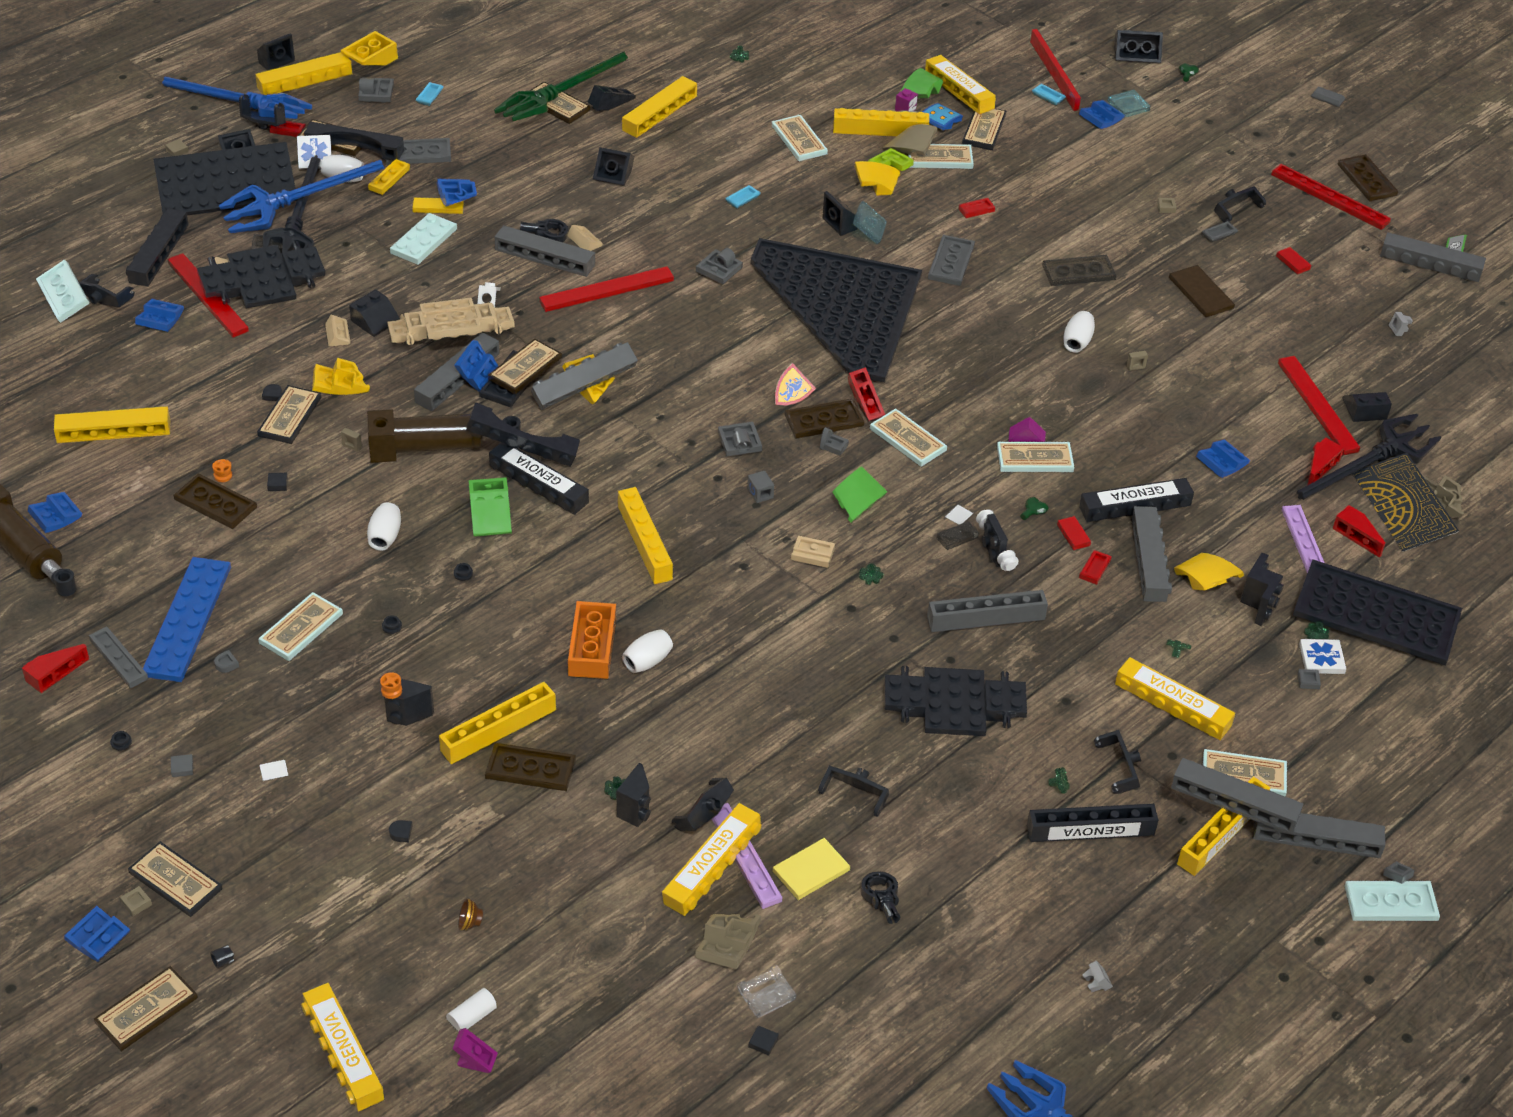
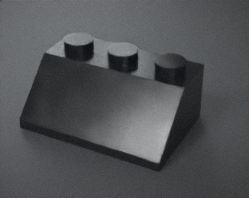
M1117 30L1114 45L1115 61L1161 63L1163 32Z

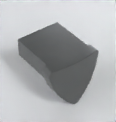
M825 427L821 437L820 449L841 456L848 447L849 440L833 434L831 429Z

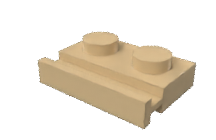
M798 536L793 553L791 554V560L828 568L835 549V543Z

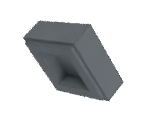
M1298 670L1300 688L1320 690L1319 670Z
M192 754L171 757L172 777L193 775Z
M1396 861L1384 869L1383 875L1402 884L1414 876V870Z

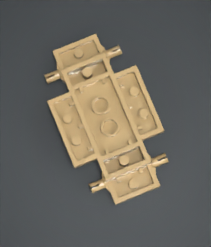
M472 298L420 304V311L404 313V316L401 314L400 320L388 322L392 343H404L407 341L408 345H410V342L413 345L414 341H421L427 338V335L429 339L439 340L442 337L456 338L466 334L476 335L477 333H482V331L491 332L495 330L497 334L498 331L500 334L502 330L515 327L509 307L495 308L493 303L474 305Z

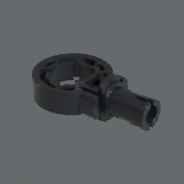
M558 219L538 220L536 223L521 221L520 224L521 231L559 242H564L567 239L568 226ZM551 228H553V229L559 228L558 230H559L560 232H559V234L557 235L556 233L553 234V233H551V232L548 231V230L551 229Z
M881 871L867 874L861 883L862 897L868 903L873 904L875 909H878L879 905L880 911L884 912L889 924H893L891 917L894 923H897L901 917L895 907L899 902L896 878L889 873ZM887 883L886 890L874 891L871 889V886L886 885Z

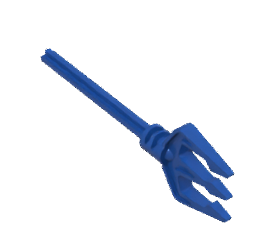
M164 77L162 84L167 87L239 102L241 95L244 96L243 93L170 77ZM253 92L246 93L250 99V108L257 109L261 117H274V106L282 103L285 107V118L297 119L298 114H305V109H312V104L285 93L270 95Z
M378 160L292 191L284 189L282 193L276 192V195L273 193L269 194L256 185H251L220 204L219 207L220 209L234 208L237 202L253 197L256 201L240 210L232 211L224 217V220H238L244 216L261 214L262 218L245 225L237 223L229 228L228 231L229 233L268 229L272 225L276 213L275 210H278L280 206L282 208L285 204L289 206L295 199L384 169L382 161Z
M1017 1060L1014 1061L1013 1066L1023 1078L1036 1081L1050 1093V1096H1044L1022 1085L1019 1079L1001 1072L1000 1077L1007 1087L1017 1092L1031 1109V1111L1023 1112L1006 1099L1004 1090L991 1083L987 1085V1090L1008 1117H1073L1071 1114H1066V1110L1063 1109L1066 1092L1065 1084Z

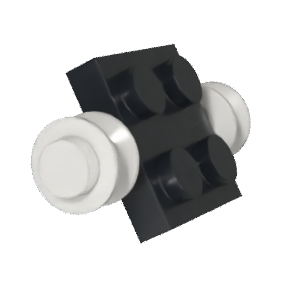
M981 511L977 515L976 521L979 523V527L984 530L982 544L987 548L990 560H993L996 567H1001L1004 571L1013 570L1018 565L1019 560L1015 557L1014 551H1006L1008 539L993 511Z

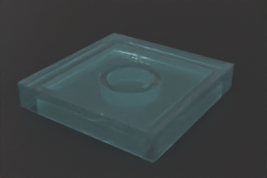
M1135 90L1108 96L1107 100L1115 109L1125 115L1124 118L1150 111L1151 108Z
M862 201L858 206L853 224L876 244L881 242L887 221L867 203Z

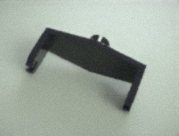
M247 94L239 97L240 117L258 123L259 129H267L269 125L279 126L286 123L285 107L282 103L274 106V117H261L258 112L250 111V99Z
M1255 186L1237 193L1234 189H1231L1225 194L1227 198L1219 202L1213 211L1224 223L1227 221L1231 223L1232 216L1228 212V208L1249 197L1259 208H1263L1266 205V200Z
M94 273L79 282L85 295L94 305L100 303L120 308L131 300L135 294L134 291H131L134 288L130 286L125 287L117 294L98 285L100 279L96 278L98 275Z
M1116 730L1096 737L1094 744L1097 748H1103L1119 743L1131 774L1130 778L1112 784L1113 793L1121 794L1140 787L1133 763L1141 762L1142 760L1138 749L1128 752L1120 731Z
M829 765L820 783L819 794H824L831 778L834 777L857 789L880 796L874 809V816L878 817L888 799L889 789L868 780L867 777L870 773L865 769L861 772L862 768H857V772L854 774Z
M712 778L709 781V785L713 786L700 795L686 816H675L671 822L676 823L674 827L679 831H696L715 817L734 791L727 778Z

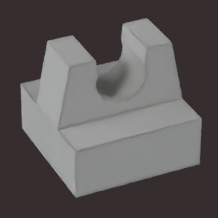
M1395 312L1389 327L1396 336H1402L1404 332L1408 331L1407 325L1412 324L1413 320L1410 316L1403 315L1402 312Z
M1097 960L1089 964L1090 969L1082 974L1086 981L1094 979L1088 985L1092 992L1100 989L1106 991L1113 987L1105 969Z

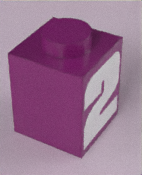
M904 88L896 95L895 111H915L918 94Z

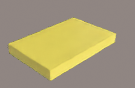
M825 838L773 867V873L797 900L802 899L850 871V865Z

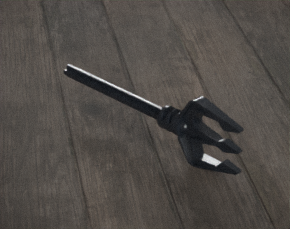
M317 155L311 157L302 187L314 182L321 158H318ZM309 195L297 199L293 214L287 218L284 228L273 229L263 233V247L270 246L271 243L282 244V252H287L293 249L292 243L294 241L295 243L298 241L301 248L314 247L313 239L301 231L303 227L302 216Z
M1418 414L1384 420L1379 428L1382 442L1373 446L1372 451L1298 490L1296 492L1298 499L1304 500L1375 461L1382 462L1392 456L1396 457L1408 453L1414 464H1417L1436 446L1442 437L1429 438L1426 446L1416 450L1409 444L1416 437H1422L1430 425L1420 426L1414 431L1398 434L1394 428L1401 424L1410 425L1417 419Z

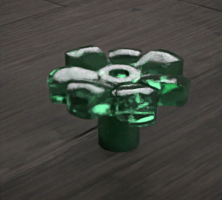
M738 46L737 50H732L730 58L743 63L749 59V51H744L743 46Z
M868 564L866 568L860 569L859 578L865 580L867 585H871L872 581L878 584L880 579L883 578V572H880L881 568L876 567L875 564Z
M1316 622V624L1309 623L1308 628L1304 630V634L1307 635L1308 639H1329V630L1323 628V623Z
M1168 639L1166 645L1173 648L1172 656L1180 658L1181 651L1191 650L1192 647L1190 644L1181 643L1178 640Z
M1064 767L1056 768L1055 777L1048 780L1050 787L1058 786L1061 793L1065 794L1070 789L1066 770Z
M614 776L613 781L607 780L604 788L605 794H610V799L616 800V790L625 779L621 780L619 776Z

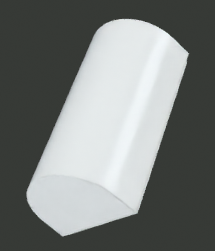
M482 988L446 1015L447 1020L458 1031L463 1028L468 1029L496 1009V1001L487 989Z

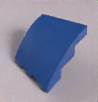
M437 179L439 195L445 206L477 195L475 182L460 179Z

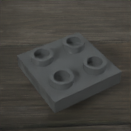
M360 78L359 101L391 102L394 79Z
M724 248L722 251L715 249L696 265V272L724 284L743 268V262L735 259V254L730 248Z
M753 422L718 427V434L726 456L762 451V444Z

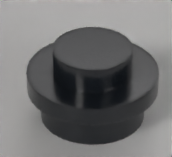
M460 563L454 569V577L457 580L466 581L473 576V569L467 563Z
M387 616L382 623L383 631L388 634H395L402 628V622L397 616Z
M117 731L112 735L110 744L113 749L122 751L131 746L132 739L127 732Z

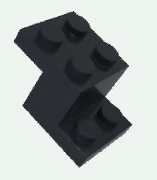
M1265 553L1260 554L1247 575L1240 601L1258 610L1255 624L1262 626L1265 620L1269 621L1273 613L1272 608H1277L1280 601L1278 595L1281 594L1284 587L1281 584L1283 576L1268 570L1269 564L1267 560L1269 555Z

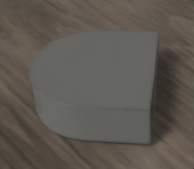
M229 650L219 654L214 660L215 668L222 673L230 672L239 667V662Z

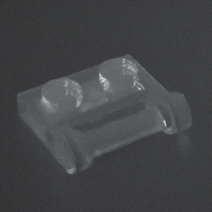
M777 965L771 967L770 971L747 982L742 981L737 984L740 994L757 1018L796 1000V993L786 981ZM772 979L775 980V983L753 994L750 992V990L755 987H758Z

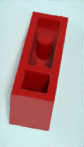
M866 367L849 373L848 383L868 422L883 417L885 412Z
M1326 437L1321 442L1315 444L1308 485L1322 478L1340 462L1344 447Z
M1348 505L1336 515L1333 529L1377 557H1381L1386 542L1364 513Z
M85 644L36 657L22 667L25 681L37 691L43 693L89 660L87 647Z

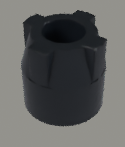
M228 944L210 952L211 959L216 968L234 961L233 951Z

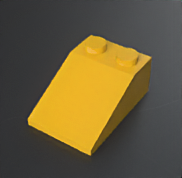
M376 31L341 50L342 54L361 65H387L398 59L397 43Z

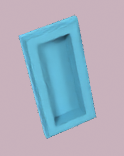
M429 82L416 98V101L430 106L444 86Z
M1043 84L1038 85L1032 90L1034 95L1054 105L1059 104L1066 98L1065 95Z
M748 185L728 196L726 201L735 208H739L758 197L760 192Z

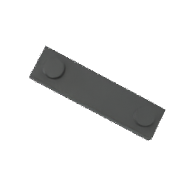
M107 626L89 635L93 645L130 689L148 680V675Z

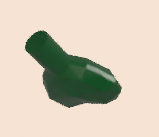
M1184 63L1179 66L1181 73L1184 75L1183 81L1185 82L1189 81L1190 76L1199 72V68L1196 65Z
M1030 497L1026 500V510L1020 517L1026 520L1032 514H1043L1049 509L1048 505L1039 501L1036 497Z

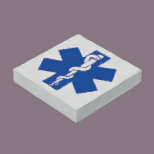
M330 135L297 136L299 170L308 169L311 157H314V155L321 158L318 169H321L323 157L331 155Z
M1300 639L1299 645L1305 669L1319 670V673L1345 674L1346 666L1340 640Z

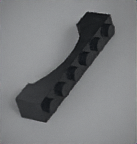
M310 121L304 131V136L330 135L331 145H351L366 148L380 154L382 159L399 160L404 152L403 137L312 121Z
M475 402L466 430L571 467L580 443L579 439L562 434L561 437H542L523 432L502 421L492 412L493 408Z

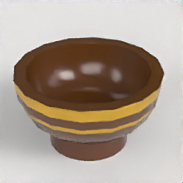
M465 899L462 904L458 920L459 930H469L473 926H480L483 909L478 908L476 903L470 899Z

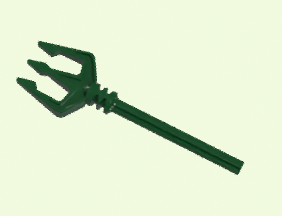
M623 51L556 85L548 84L536 91H517L496 107L494 112L497 114L505 111L503 116H512V121L545 113L548 111L547 103L556 99L559 93L626 61L628 56Z

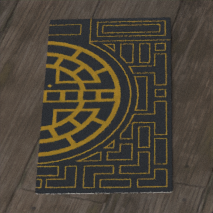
M1408 453L1353 473L1402 552L1459 532Z

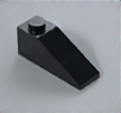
M594 85L588 103L597 111L610 110L635 99L636 95L624 88Z

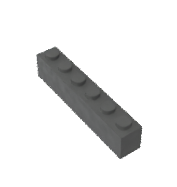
M504 225L495 236V250L585 277L595 267V252Z
M1387 232L1380 257L1479 282L1486 261L1485 257Z
M484 333L473 339L478 341L484 352L491 354L494 359L500 354L498 340ZM468 345L451 357L443 366H440L437 371L428 376L420 385L416 386L414 389L416 404L433 411L467 382L454 365Z
M628 342L625 344L618 343L610 351L603 350L595 358H586L577 366L571 365L560 374L556 372L545 381L539 380L535 382L531 393L540 410H543L588 387L635 367L638 360Z
M1134 506L1131 521L1143 601L1167 602L1168 594L1172 592V584L1168 582L1170 572L1169 569H1166L1167 555H1164L1165 542L1162 541L1161 516L1157 513V507Z
M1043 590L929 602L927 619L931 632L1045 620L1048 603Z
M1182 758L1171 789L1291 835L1304 805L1294 799Z
M1301 813L1292 835L1254 820L1253 839L1381 859L1385 848V826Z

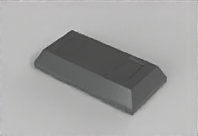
M1317 87L1311 95L1312 98L1337 107L1345 100L1344 95L1322 87Z
M1228 221L1202 231L1203 235L1211 243L1238 232Z

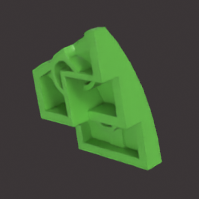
M919 68L907 79L902 90L906 88L917 93V98H929L930 94H939L943 80Z
M862 466L833 490V494L839 501L841 508L847 510L849 514L848 520L851 523L887 493Z

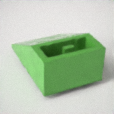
M507 478L469 480L473 536L512 533Z

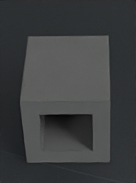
M766 471L748 475L747 489L756 503L774 498V483Z

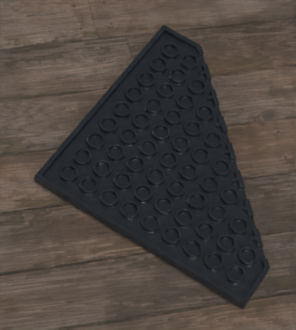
M759 238L751 256V265L848 373L866 367L871 380L885 383L922 276V270Z

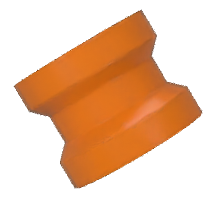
M220 459L213 463V476L216 481L227 482L232 478L231 462Z
M393 672L384 674L380 679L382 695L388 699L399 697L402 693L401 677Z

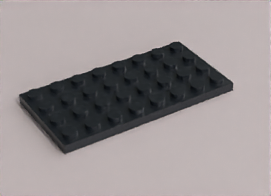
M287 142L153 159L163 214L167 208L186 211L187 216L241 209L256 201L255 198L252 197L237 202L234 208L220 209L219 205L251 185H256L269 194L273 193L274 195H276V192L282 193L284 189L286 191L296 189Z
M1312 559L1293 615L1446 666L1463 608Z

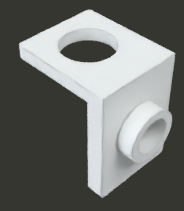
M485 282V286L479 285L478 304H483L482 296L485 293H489L492 297L490 303H493L495 307L496 291H500V287H495V283Z

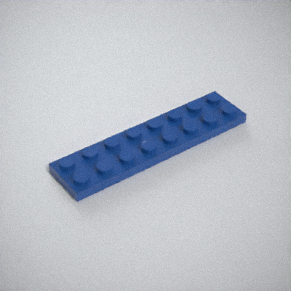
M192 557L143 667L148 678L176 682L183 681L230 572V562Z

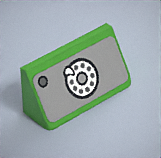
M1467 235L1448 238L1446 247L1463 252Z

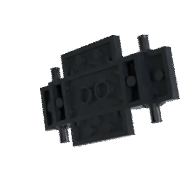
M294 241L292 243L294 250L282 252V256L278 245L228 253V262L216 264L213 256L208 257L209 266L197 268V274L206 298L213 296L221 297L223 304H226V302L229 304V298L241 296L245 309L295 300L297 294L293 286L308 284L309 288H311V285L314 288L316 285L313 279L325 276V269L316 246L301 249L299 242L296 241L295 243Z
M904 665L901 667V675L885 674V710L900 712L901 722L903 723L904 720H906L905 723H908L910 721L909 717L924 718L925 733L986 736V721L1003 722V728H1006V724L1007 728H1010L1011 718L1027 717L1026 682L1009 681V672L1007 671L1005 674L1004 671L1000 673L1001 680L998 681L985 680L984 670L924 667V676H909V667L906 666L905 669Z

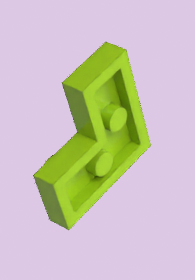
M892 148L868 160V162L893 166L901 171L914 165L913 159Z

